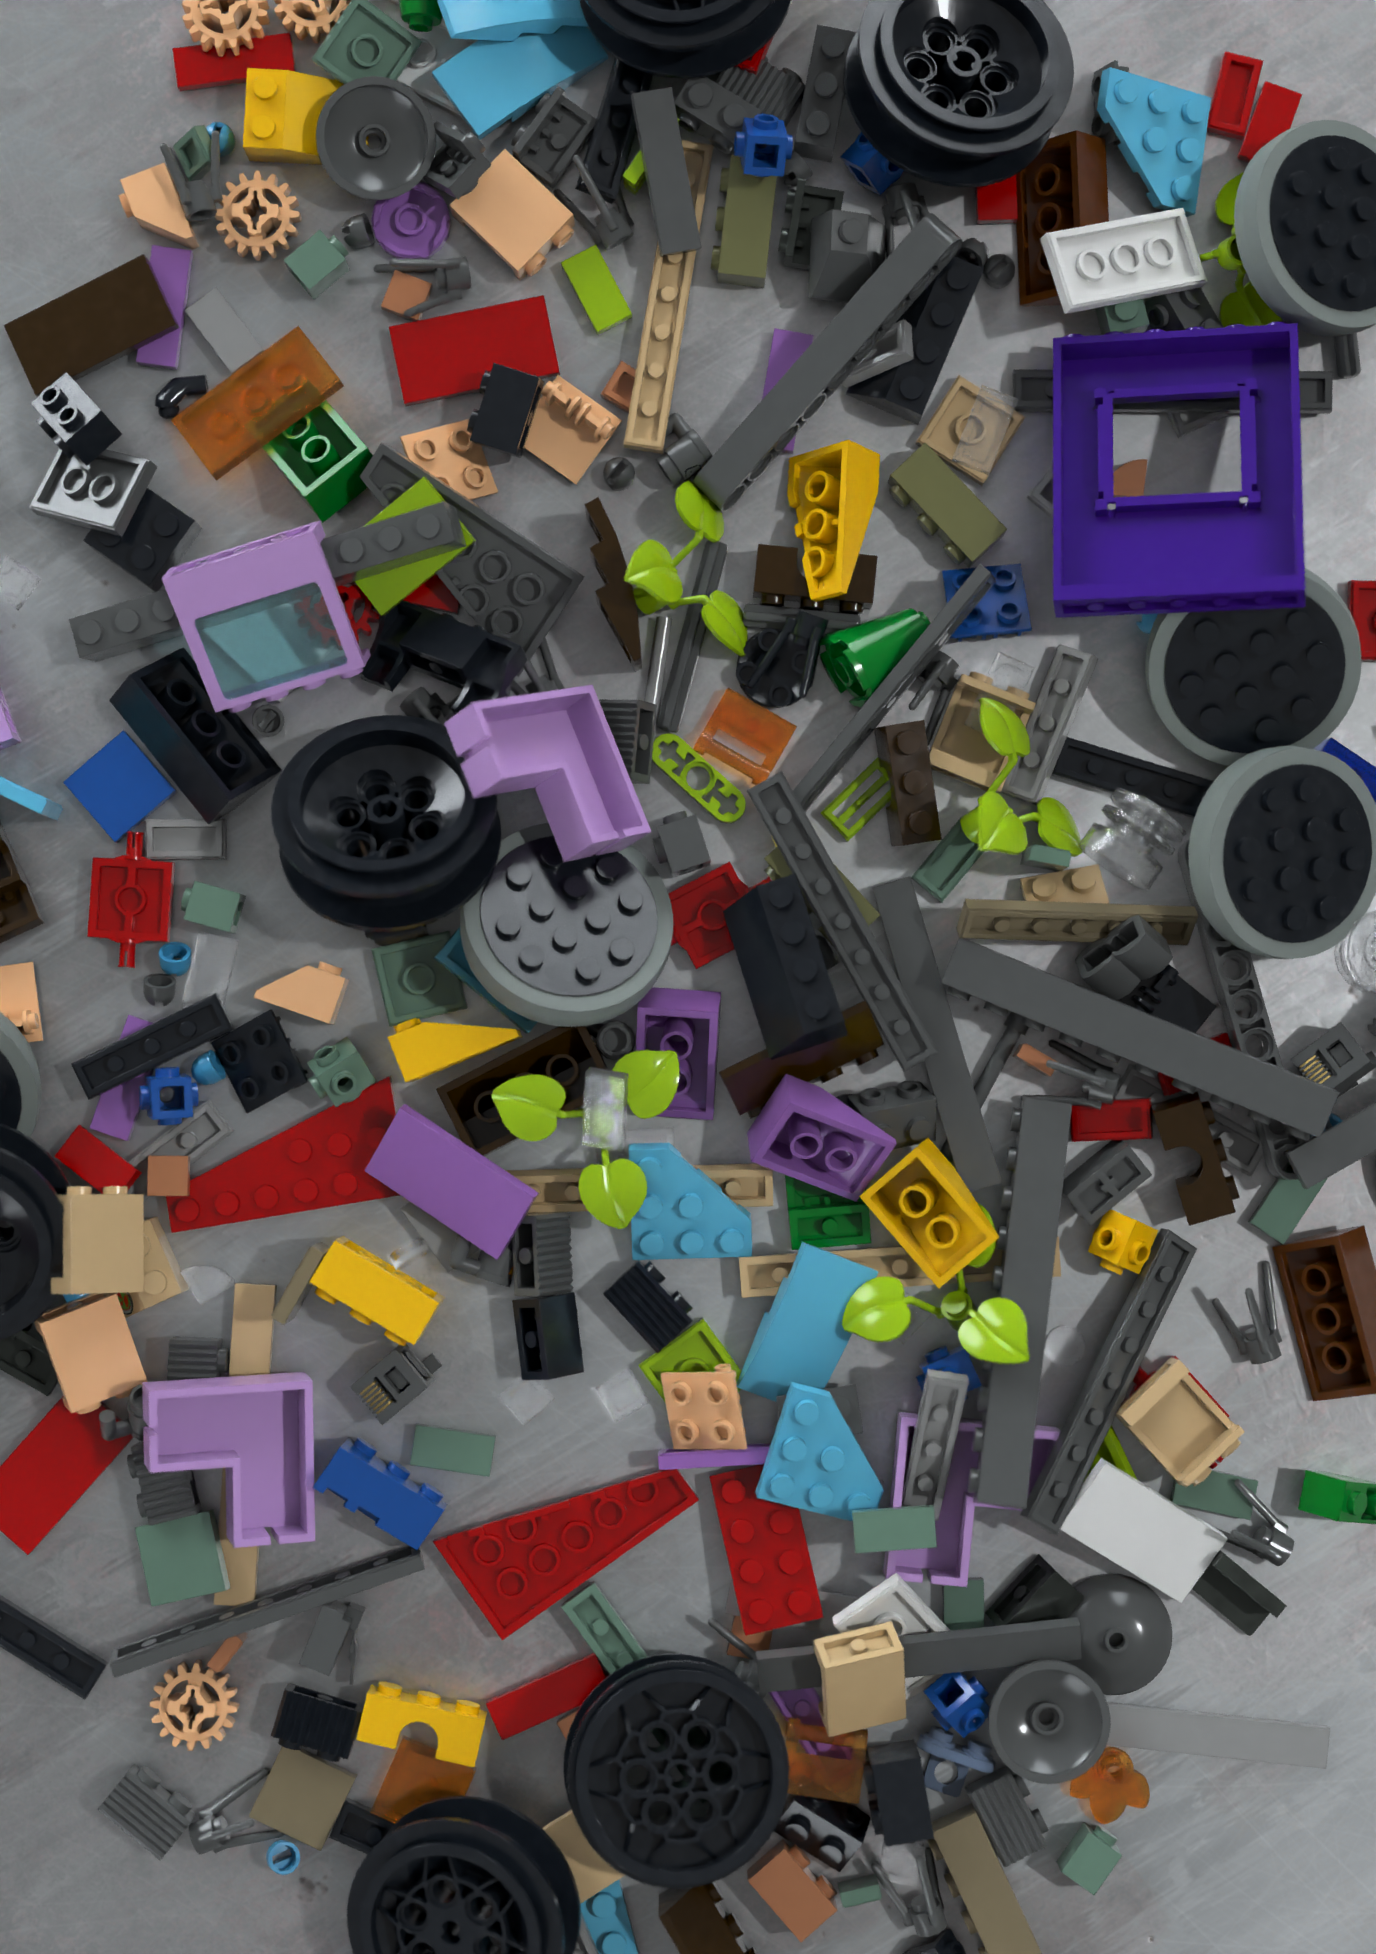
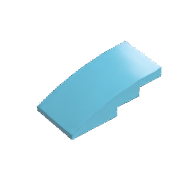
M437 0L452 39L514 41L521 33L553 34L561 25L589 27L582 12L580 0Z
M561 25L553 34L521 33L514 41L478 40L432 71V76L480 141L510 119L514 122L536 106L546 93L552 95L558 86L563 90L570 87L607 60L608 55L587 26Z
M802 1242L788 1278L783 1277L770 1312H765L737 1381V1388L777 1402L776 1396L788 1393L791 1382L824 1389L852 1333L846 1332L842 1326L846 1305L861 1285L877 1277L878 1271Z

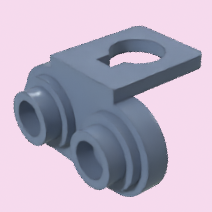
M931 1726L929 1732L919 1735L916 1744L920 1749L930 1753L923 1775L925 1787L953 1797H959L969 1767L982 1772H993L996 1761L990 1754L991 1746L974 1739H969L968 1745H960L952 1741L954 1737L952 1732L940 1727ZM946 1759L954 1762L958 1770L955 1780L947 1784L939 1782L934 1774L936 1766L940 1762L946 1761Z

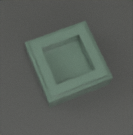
M205 125L193 126L173 145L189 182L201 180L211 170L212 140Z
M875 1874L837 1882L842 1907L848 1908L882 1898Z

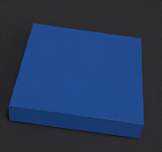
M124 730L63 782L116 843L127 835V831H132L177 792Z

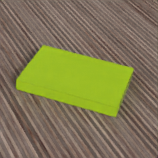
M423 477L364 526L445 500L429 480ZM461 521L460 524L466 547L355 581L381 616L388 613L476 541Z

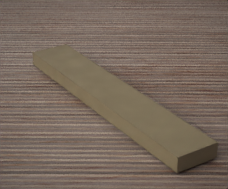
M965 899L956 930L959 938L1095 942L1106 938L1121 922L1132 916L1140 915L1167 940L1168 945H1188L1198 919V913L1194 906Z

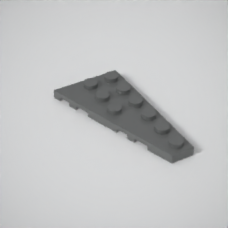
M382 442L360 475L362 481L381 505L386 508L420 479L426 477L448 504L456 507L460 521L476 541L436 574L479 626L486 629L490 634L520 644L530 660L585 576ZM522 667V669L519 671V673L517 674L518 677L520 676V674H521L522 671L524 670L523 667Z

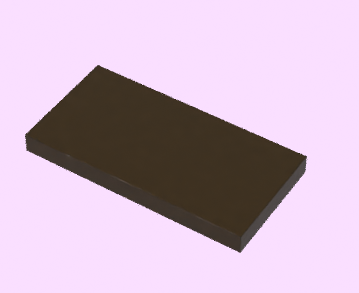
M144 254L4 325L37 397L65 372L76 381L180 328L152 266Z

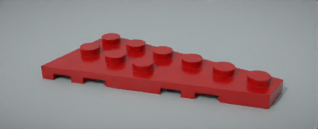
M391 1076L362 1090L360 1096L355 1100L342 1103L338 1107L333 1105L190 1180V1196H166L171 1232L175 1233L400 1196L397 1192L365 1172L367 1165L397 1114Z
M679 1469L659 1470L434 1539L433 1543L503 1641L699 1501V1497Z

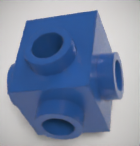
M757 114L754 118L744 117L742 132L736 131L734 137V156L740 157L743 173L757 177H784L786 159H791L793 149V136L787 135L784 121L778 120L776 116L770 114Z
M862 132L857 136L856 141L840 156L857 183L879 195L897 181L904 171L882 156L870 144Z
M179 1067L155 1068V1075L145 1076L146 1085L139 1086V1103L141 1110H147L148 1117L152 1120H158V1125L182 1124V1118L193 1117V1106H198V1086L196 1082H192L191 1076L186 1073L180 1074ZM165 1087H170L173 1090L172 1099L166 1102L161 1101L160 1091Z
M962 1345L949 1351L946 1346H942L924 1355L926 1361L919 1364L922 1374L916 1376L922 1393L927 1369L968 1375L967 1392L982 1386L969 1354ZM966 1392L965 1400H967V1399L969 1398L968 1395H967V1392Z
M961 1672L943 1674L923 1691L935 1706V1709L931 1712L932 1715L946 1731L953 1727L965 1738L970 1732L979 1729L988 1718L990 1706L985 1701V1698L990 1694L975 1676L968 1680Z

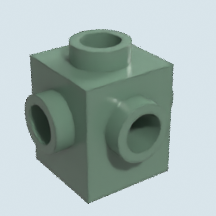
M348 1037L334 1045L321 1048L314 1058L307 1062L314 1073V1076L308 1079L320 1099L328 1095L335 1107L355 1100L360 1096L362 1090L376 1082V1079Z

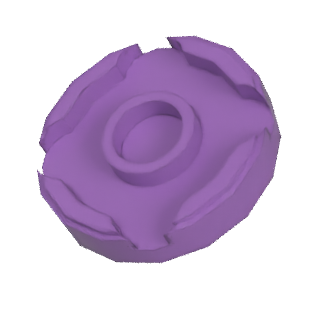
M419 182L410 191L396 198L377 200L373 207L371 222L375 238L383 250L396 259H429L442 249L449 237L451 219L448 206L440 193L426 183Z

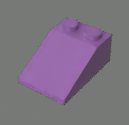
M652 987L645 997L638 1002L636 1051L673 1050L677 1053L679 1060L677 1091L671 1104L657 1116L713 1120L721 992Z
M788 1074L784 1075L747 1132L751 1162L857 1202L859 1196L864 1192L896 1145V1140L823 1088Z

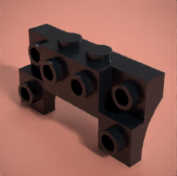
M403 600L388 613L380 616L376 637L370 648L371 656L359 675L362 680L393 692L411 668L463 689L461 694L451 707L454 715H456L472 702L508 697L505 690L525 665L527 658L521 645L490 634L481 626L474 625L472 627L459 622L447 613L441 615Z

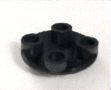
M767 628L751 637L744 647L745 656H738L736 677L742 690L751 700L768 708L787 707L802 699L799 696V690L808 647L792 642L795 635L793 633L789 635L754 688L749 689L747 687V682L783 629ZM814 662V667H813L812 676H811V680H810V683H809L808 691H809L810 687L812 686V683H813L814 677H815V671H816L815 662Z

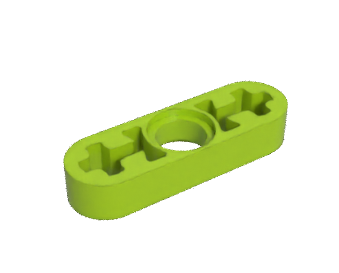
M671 733L662 734L654 740L652 751L654 764L711 816L724 824L734 823L743 816L746 808L743 794L684 740ZM662 743L670 746L672 743L677 744L676 754L683 761H685L687 755L694 759L684 766L680 776L673 773L674 770L679 768V765L669 758L665 762L660 760L662 751L659 746ZM693 768H703L709 773L710 782L706 788L695 790L688 785L686 777ZM717 781L724 785V787L718 789V793L726 799L732 795L736 797L735 807L738 811L734 815L729 811L724 815L720 814L718 810L721 804L713 796L709 803L702 799V797L708 795L714 789Z

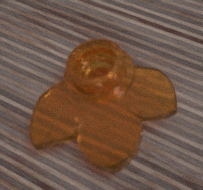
M1116 1747L1105 1748L1098 1761L1087 1772L1071 1780L1070 1796L1082 1799L1089 1798L1092 1814L1101 1824H1108L1117 1820L1124 1812L1126 1805L1144 1809L1149 1802L1150 1792L1146 1777L1134 1770L1132 1759L1128 1753ZM1110 1767H1120L1116 1772H1107Z

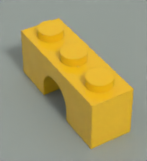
M379 1682L378 1686H370L364 1703L356 1738L357 1741L396 1749L401 1730L412 1722H423L430 1725L438 1737L435 1759L475 1767L488 1711L480 1710L478 1703L468 1700H457L456 1704L441 1701L439 1694L429 1691H418L417 1695L401 1692L402 1687L400 1685L390 1682Z

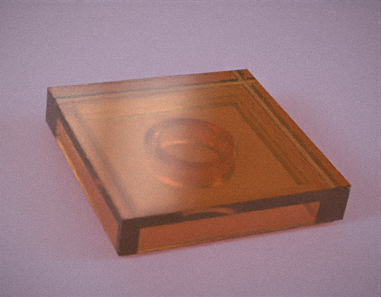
M403 1736L370 1813L396 1824L404 1815L424 1803L445 1797L465 1796L477 1767L473 1768L435 1759L436 1749Z

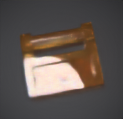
M727 688L693 749L701 755H704L706 752L752 778V784L758 785L769 778L797 726L734 690ZM718 729L765 755L766 758L762 765L713 739Z
M788 1717L785 1729V1744L789 1760L788 1793L859 1804L868 1742V1729L829 1737L826 1728L823 1726L803 1724L798 1718ZM798 1740L852 1748L851 1760L797 1752Z

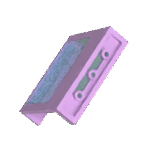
M320 521L171 567L162 577L163 584L215 713L226 709L230 713H236L250 707L252 701L265 698L267 702L275 701L288 695V690L301 686L303 690H311L323 685L326 682L325 679L340 675L341 679H347L360 674L363 671V667L366 666L371 654L368 648L360 650L320 545L325 537Z

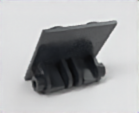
M1169 964L1160 973L1141 980L1130 994L1119 1000V1002L1195 1033L1217 1007L1178 976L1179 972Z
M272 1009L211 1042L246 1113L308 1082L306 1077L308 1071L303 1069L298 1057H296L297 1049L291 1048L289 1043L292 1040L290 1037L286 1038V1034L279 1022L281 1020L280 1016L276 1017Z

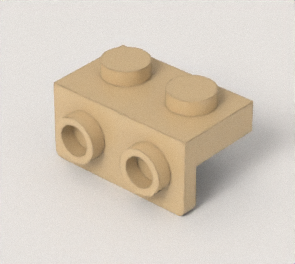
M1099 864L1020 879V888L1024 901L1109 904Z

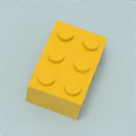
M345 1236L334 1240L309 1283L317 1287L314 1293L320 1298L334 1305L337 1301L343 1302L352 1308L349 1312L352 1317L369 1326L372 1322H376L386 1328L384 1335L401 1346H405L408 1342L415 1345L421 1339L445 1299L443 1295Z

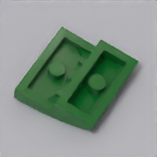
M785 1175L792 1250H799L802 1242L818 1248L872 1243L869 1207L860 1197L855 1202Z

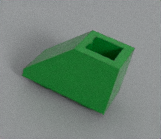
M1306 1470L1298 1510L1339 1522L1376 1524V1482L1330 1472Z

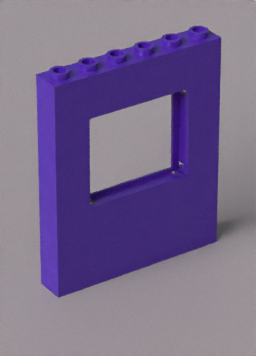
M1277 321L1260 326L1232 324L1225 328L1210 329L1194 326L1185 330L1164 331L1161 329H1150L1142 333L1126 334L1119 331H1111L1104 335L1084 336L1081 334H1069L1064 337L1053 338V603L1056 618L1305 607L1298 323L1287 324ZM1240 397L1242 491L1114 497L1113 404ZM1248 497V502L1241 503L1240 498ZM1108 504H1116V509H1108Z

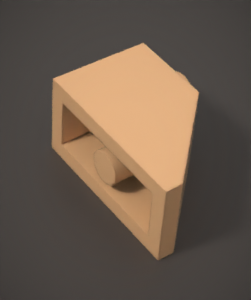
M165 163L120 179L125 193L118 196L127 218L134 216L141 228L190 249L200 247L190 221L186 220L178 190Z
M320 961L318 968L307 965L256 990L254 998L328 1024H334L350 979L340 976L342 968Z

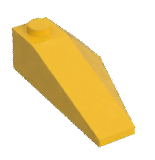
M849 439L789 458L787 497L789 506L795 508L798 523L794 528L796 537L802 539L805 554L802 558L810 599L815 602L847 593L878 494L880 454Z

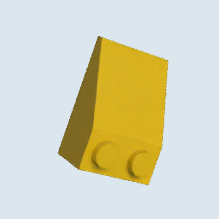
M247 68L243 149L249 161L322 165L316 147L318 117L329 97L343 84L338 80L290 70ZM369 135L366 138L367 146H369Z
M413 1018L394 1026L396 1034L389 1036L388 1040L405 1082H414L523 1038L518 1029L434 1022L421 1023L420 1018Z
M926 1138L859 1196L938 1289L999 1238V1235L954 1166L929 1138Z

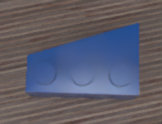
M348 1437L312 1488L322 1494L326 1489L330 1490L345 1501L343 1504L345 1508L354 1513L358 1509L374 1520L375 1526L418 1550L448 1505L442 1501L444 1495L428 1483L424 1482L420 1486L409 1479L410 1471L394 1460H391L388 1464L375 1455L378 1450L369 1442L359 1437L356 1441Z

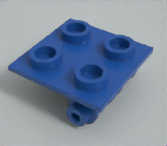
M1021 563L985 567L996 578V583L949 639L957 638V642H962V639L980 636L981 640H984L986 635H992L993 639L998 638V634H1016V636H1021L1022 632L1032 631ZM977 567L942 571L947 603Z

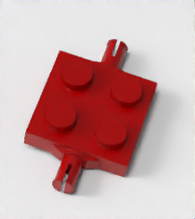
M127 831L126 855L115 858L93 857L87 937L107 938L120 943L118 967L135 968L136 944L148 941L170 942L175 863L152 861L143 857V832Z
M729 861L668 893L673 911L671 946L678 943L687 951L696 969L734 950L723 911L756 886L772 881L770 877L748 888L738 878Z

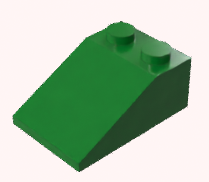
M305 379L245 427L322 523L368 488L360 478V475L371 460L372 453L308 379Z

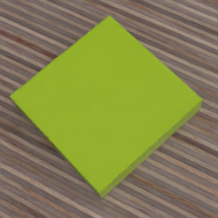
M701 1318L675 1337L659 1353H653L638 1364L664 1402L665 1397L661 1380L662 1372H715V1366L728 1363L731 1364V1370L736 1371V1384L741 1374V1369L704 1318Z

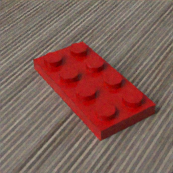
M764 1464L709 1476L745 1636L824 1618L799 1508L759 1499L756 1496L755 1491Z

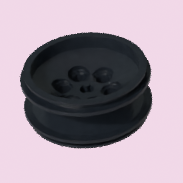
M667 1653L640 1658L622 1666L604 1678L590 1692L577 1711L569 1729L564 1750L563 1774L567 1798L577 1823L589 1844L604 1861L625 1876L641 1883L663 1888H690L709 1884L730 1875L749 1862L762 1849L775 1830L784 1809L789 1786V1760L785 1739L772 1711L749 1685L738 1678L736 1673L719 1663L703 1657ZM700 1725L707 1728V1737L703 1743L691 1745L687 1742V1735L691 1728ZM654 1728H662L667 1732L665 1742L659 1747H650L646 1744L647 1734ZM717 1761L727 1762L729 1770L723 1779L712 1780L709 1778V1769L712 1764ZM676 1764H683V1769L687 1775L681 1781L673 1782V1777L669 1770ZM641 1765L646 1767L648 1773L645 1781L637 1785L627 1782V1773L633 1766ZM699 1798L709 1800L710 1808L704 1816L693 1817L690 1815V1806L695 1800ZM656 1801H665L669 1804L667 1815L659 1820L651 1819L648 1816L650 1806Z

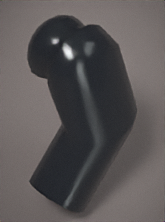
M196 375L171 379L155 397V406L158 407L159 415L164 419L175 418L180 410L178 404L184 397L208 395L207 376Z

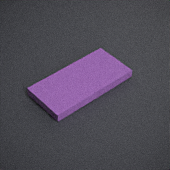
M406 1104L398 1110L365 1169V1172L496 1260L504 1253L539 1194Z

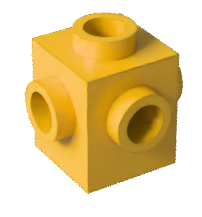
M1110 1209L1103 1215L1099 1226L1095 1229L1087 1252L1101 1257L1099 1266L1122 1275L1125 1268L1140 1274L1144 1263L1150 1256L1151 1246L1158 1230Z

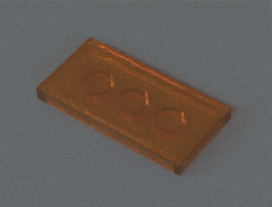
M297 326L171 420L217 481L343 388L344 385L301 328Z

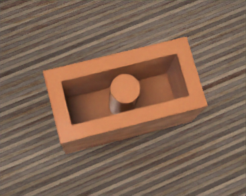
M782 1839L747 1870V1879L796 1938L802 1942L837 1911L836 1899L834 1898L837 1895V1891L825 1876L820 1875L817 1878L807 1867L811 1862L801 1848L796 1844L790 1847Z

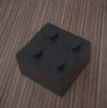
M147 488L122 537L91 529L83 541L145 586L157 592L163 586L162 577L169 568L177 566L202 528L194 519Z
M915 1740L867 1747L869 1759L861 1762L868 1795L875 1794L876 1798L875 1800L868 1801L875 1835H883L886 1847L934 1839L921 1758Z

